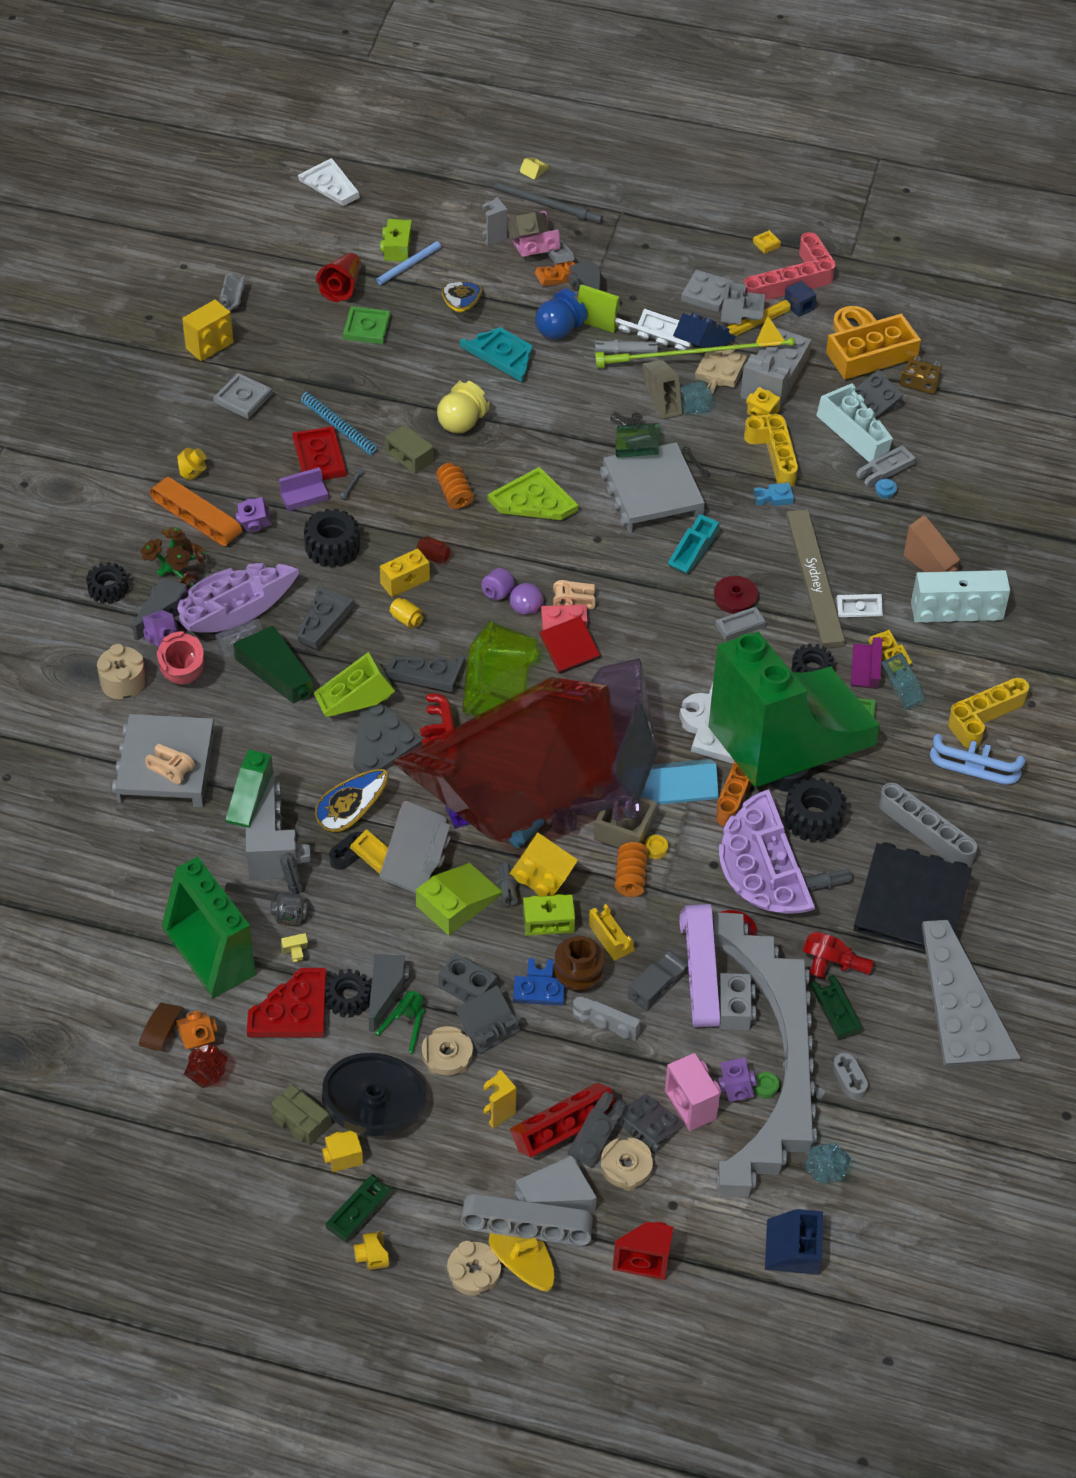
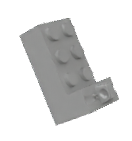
M778 329L784 340L794 338L795 344L793 346L785 344L761 347L757 355L751 354L743 368L740 397L747 399L750 393H754L760 387L780 397L781 408L809 359L812 339Z
M274 772L249 828H246V856L249 880L285 878L279 861L280 856L285 855V853H290L294 857L296 866L299 863L310 862L311 858L310 845L296 844L295 830H282L280 782H275Z

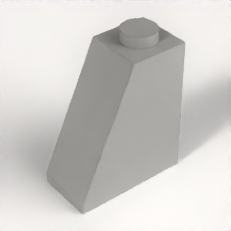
M572 1156L515 1181V1192L513 1193L515 1200L574 1208L587 1212L596 1210L597 1197Z

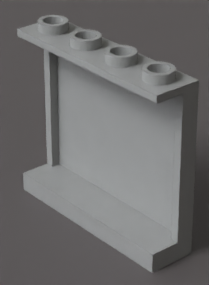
M677 442L603 458V467H600L601 477L603 480L606 479L608 493L613 495L614 507L620 511L621 523L623 526L626 525L629 533H632L633 523L689 511L692 512L695 519H697L699 514L704 515L705 502Z
M129 714L128 723H124L123 737H125V740L120 742L119 747L121 760L116 762V774H118V777L113 779L112 792L116 793L117 802H122L123 795L192 798L193 807L203 808L215 736L213 718ZM157 744L183 752L193 759L195 767L191 771H187L184 775V780L180 784L173 783L168 778L147 768L145 758L149 754L156 756L154 749Z

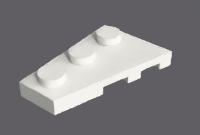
M332 158L298 175L300 182L342 206L360 198L358 190Z

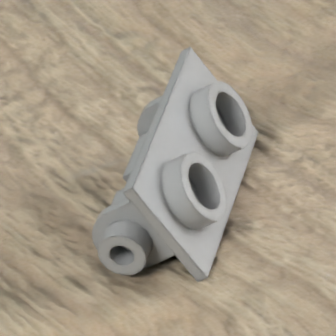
M228 273L225 276L224 287L222 288L219 301L229 311L235 310L241 303V294L245 288V276L240 279L234 273Z

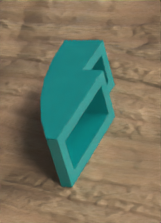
M699 514L692 528L687 529L667 563L668 566L688 574L707 552L720 531L719 522Z

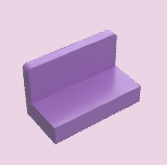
M320 468L279 479L280 495L287 511L329 500L328 492L322 482V471Z

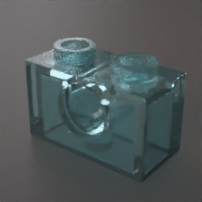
M902 652L881 662L886 676L905 710L926 700L920 683Z

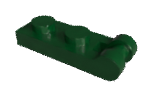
M370 1175L325 1223L326 1229L347 1243L378 1208L392 1197L394 1188L388 1184L383 1185L380 1182V1178L376 1175ZM375 1191L377 1194L373 1196L370 1192Z

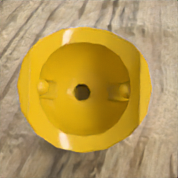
M185 448L177 456L180 475L187 480L192 481L196 479L206 469V455L198 448L195 450Z
M383 1231L363 1234V1243L353 1245L356 1263L366 1262L368 1271L389 1267L388 1252L383 1248Z

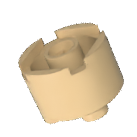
M114 644L99 657L97 662L99 681L103 692L107 696L114 699H123V696L129 695L134 697L144 689L146 684L143 656L138 651L130 647H123L121 644Z

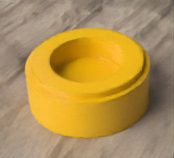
M651 835L645 840L644 845L648 848V857L661 859L666 856L668 841L663 836Z

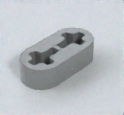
M848 1053L838 1054L834 1058L832 1070L844 1094L853 1100L863 1098L867 1091L868 1082L856 1059ZM840 1063H843L845 1066L849 1065L848 1072L844 1066L840 1067ZM852 1081L855 1086H860V1090H857L855 1087L851 1088Z

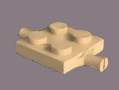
M730 342L728 346L737 344L735 342ZM736 349L706 352L695 372V379L709 383L705 390L710 394L714 393L717 386L735 387L743 372L744 365L748 361V355L735 352Z

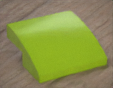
M581 284L578 302L579 304L583 302L587 310V319L584 321V324L615 333L618 327L615 320L620 310L619 296Z

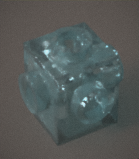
M703 381L680 386L681 406L685 415L709 410L712 393Z
M836 1143L812 1146L804 1169L819 1183L843 1180L851 1157Z

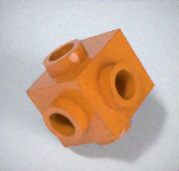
M200 1010L186 1014V1018L176 1020L181 1041L186 1050L193 1047L195 1049H203L210 1046V1042L216 1041L214 1033L218 1032L215 1020L214 1018H209L206 1012L202 1013Z

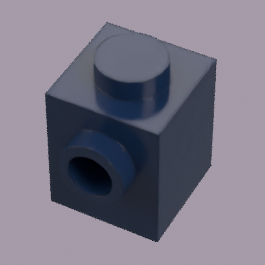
M800 281L785 289L784 300L791 304V311L800 317L815 310L817 294L803 281Z

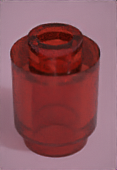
M429 536L421 538L416 547L426 559L436 563H445L451 552V547L447 546V543Z

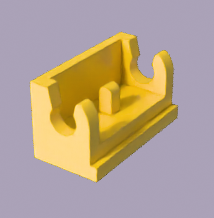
M605 904L604 910L600 914L596 908L590 910L589 927L615 961L635 951L634 941L630 936H626L611 915L610 907Z
M499 1070L496 1076L484 1084V1091L494 1086V1093L489 1097L491 1103L484 1108V1114H488L491 1111L489 1125L493 1129L516 1114V1087L502 1070Z

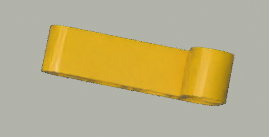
M769 414L747 418L744 440L749 444L766 443L777 484L790 483L792 488L796 484L798 465L784 417L778 414Z
M1013 678L953 704L948 719L949 729L964 747L969 749L971 741L977 742L976 748L981 745L985 730L983 723L1024 706L1029 691L1028 682L1022 678Z

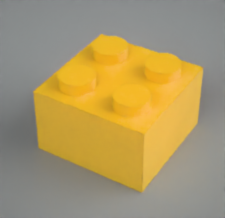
M216 299L182 318L186 349L200 361L234 343L231 312Z
M537 832L509 874L519 883L525 884L534 890L540 897L554 896L578 859Z

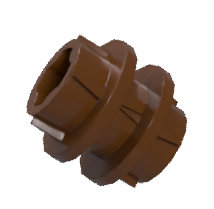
M575 936L559 944L555 951L554 974L564 987L575 991H582L592 988L600 982L604 966V952L600 945L591 940V937L587 938L584 936Z

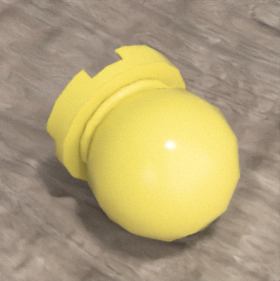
M461 380L458 381L451 389V393L444 396L437 406L438 421L441 426L451 433H465L472 429L478 418H482L490 409V402L486 403L483 397L485 392L471 381H467V383H463Z

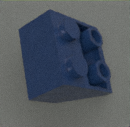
M693 312L691 316L685 313L682 314L673 336L700 348L725 346L736 338V336L729 333V328L720 324L717 327L715 321L707 317L703 320L702 316Z
M795 1209L767 1219L765 1270L819 1274L822 1261L823 1211Z

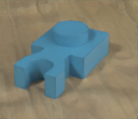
M790 483L769 484L768 489L754 488L757 506L764 505L767 502H771L772 506L793 504L794 497Z

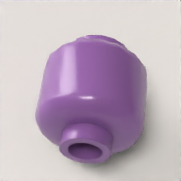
M495 568L482 580L484 594L495 601L505 598L512 592L515 586L512 574L502 568Z

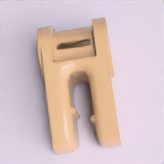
M559 580L554 583L553 592L555 597L553 598V605L586 604V609H594V584L570 582L567 580Z
M161 744L155 746L156 756L149 754L145 758L147 768L176 784H180L184 780V775L187 771H191L195 767V763L189 755Z

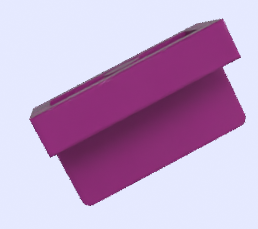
M873 637L872 645H853L852 687L878 689L881 674L882 638Z

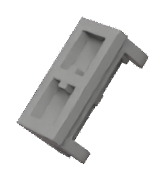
M498 197L482 206V210L491 208V210L485 213L487 226L486 231L482 233V237H486L485 244L487 246L507 240V208Z

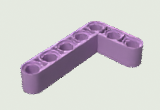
M711 904L685 905L680 911L679 920L681 934H686L693 1027H716L720 1025Z

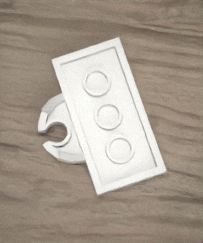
M712 683L709 694L696 693L684 699L682 708H680L679 718L682 722V728L696 734L691 752L734 764L733 758L708 727ZM693 708L696 712H689L686 709Z

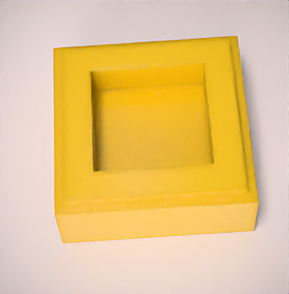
M770 230L753 237V243L764 254L781 246V241Z

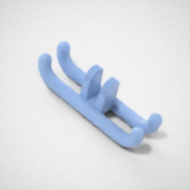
M935 734L933 737L934 747L930 750V758L935 765L941 768L1005 785L1016 783L1022 776L1020 769L1025 764L1023 756H1018L1015 762L1009 763L988 757L990 745H985L982 755L975 754L977 742L971 741L969 751L967 752L944 745L941 734ZM939 753L964 760L965 764L943 759ZM987 766L1013 773L1011 775H1002L984 769Z

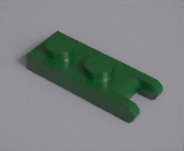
M834 975L829 976L830 985L820 988L816 981L810 982V987L837 1039L861 1033L862 1026Z

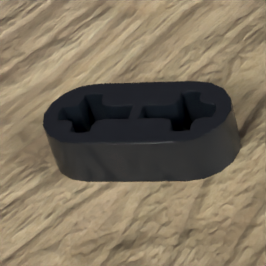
M363 832L350 834L330 850L329 858L333 868L345 869L361 858L350 849V846Z

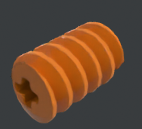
M453 463L442 465L437 470L436 477L439 480L449 507L460 509L471 504L474 500V494L463 469L455 466Z
M629 842L619 847L614 887L621 895L635 897L643 894L648 854L646 845L638 842Z

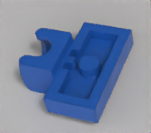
M534 958L528 959L527 977L515 976L513 1003L563 1006L564 986L557 978H552V959L547 960V965L544 969H537L535 967Z

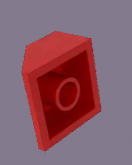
M659 1221L654 1223L645 1222L617 1239L614 1246L612 1270L665 1280L674 1226H669Z

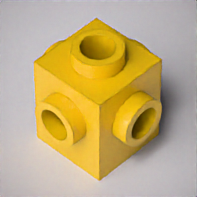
M758 387L754 393H750L746 400L747 414L750 416L777 414L780 410V397L774 395L769 390Z

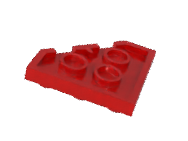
M300 968L285 984L281 983L271 991L263 1002L258 1006L255 1004L250 1008L247 1017V1037H324L326 968Z

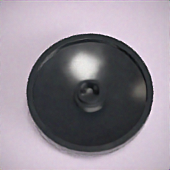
M360 1053L348 1056L335 1063L328 1070L323 1080L322 1102L326 1112L342 1127L362 1135L385 1136L401 1132L412 1126L419 1119L425 1105V1085L418 1072L406 1062L386 1054Z

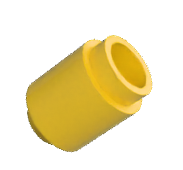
M397 598L390 606L389 612L392 614V617L410 629L418 627L423 621V610L406 599Z

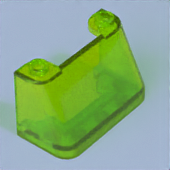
M488 621L475 637L468 651L462 711L474 716L526 718L528 715L530 716L535 704L533 703V698L526 695L527 671L531 662H535L538 657V639Z

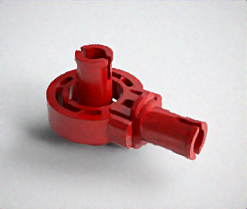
M813 932L808 935L802 952L815 956L809 974L824 978L829 961L841 964L840 970L843 972L850 968L866 975L870 974L873 966V960L853 954L852 949L846 947L842 940L820 932Z

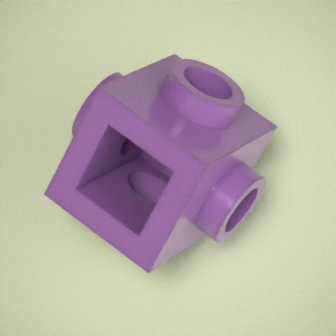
M263 497L257 499L250 498L237 504L239 511L236 513L237 521L247 532H256L261 530V528L272 525L269 506Z
M160 610L142 617L145 626L143 630L144 637L149 643L157 647L160 646L164 637L178 632V625L173 618V614Z
M746 1057L721 1062L723 1077H719L718 1080L721 1093H727L728 1101L732 1102L754 1097L752 1086H757L754 1070L749 1071Z

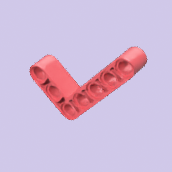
M804 233L801 236L799 255L804 263L749 276L744 279L743 284H746L745 292L765 294L766 301L785 296V289L800 281H803L811 289L829 285L834 279L835 261L816 234Z

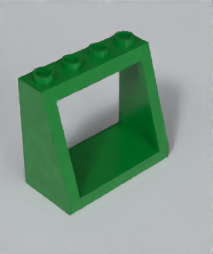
M198 856L176 867L162 922V929L209 995L214 999L256 976L250 925Z

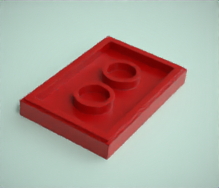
M334 426L292 433L301 472L320 468L322 480L347 476Z

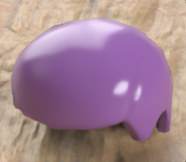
M519 584L510 594V606L519 614H536L538 609L544 606L542 591L535 584Z

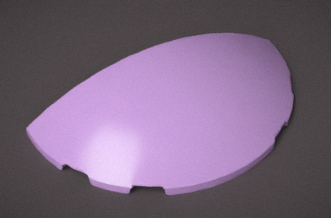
M264 563L248 564L246 570L233 571L232 568L212 574L192 586L187 591L188 597L186 599H180L178 604L179 620L186 629L193 632H218L238 627L271 607L292 585L299 574V570L283 564H278L276 568H266Z
M769 789L760 792L745 801L743 808L735 816L731 815L723 829L722 844H719V857L723 874L729 885L738 895L758 908L786 914L815 910L806 883L785 835L784 827Z

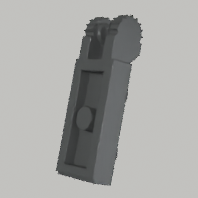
M609 1092L603 1093L596 1106L591 1109L568 1151V1155L592 1168L614 1128L616 1120L621 1116L625 1108V1103L619 1099L614 1102L607 1115L603 1114L613 1100V1095Z

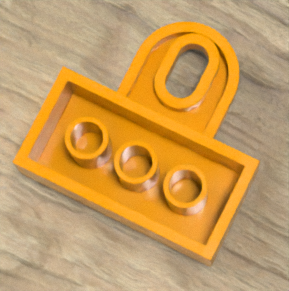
M847 306L839 309L834 315L833 328L836 333L828 335L826 354L844 380L909 361V359H914L919 354L921 339L902 313L876 320L868 310L862 307ZM847 318L855 319L860 326H852Z

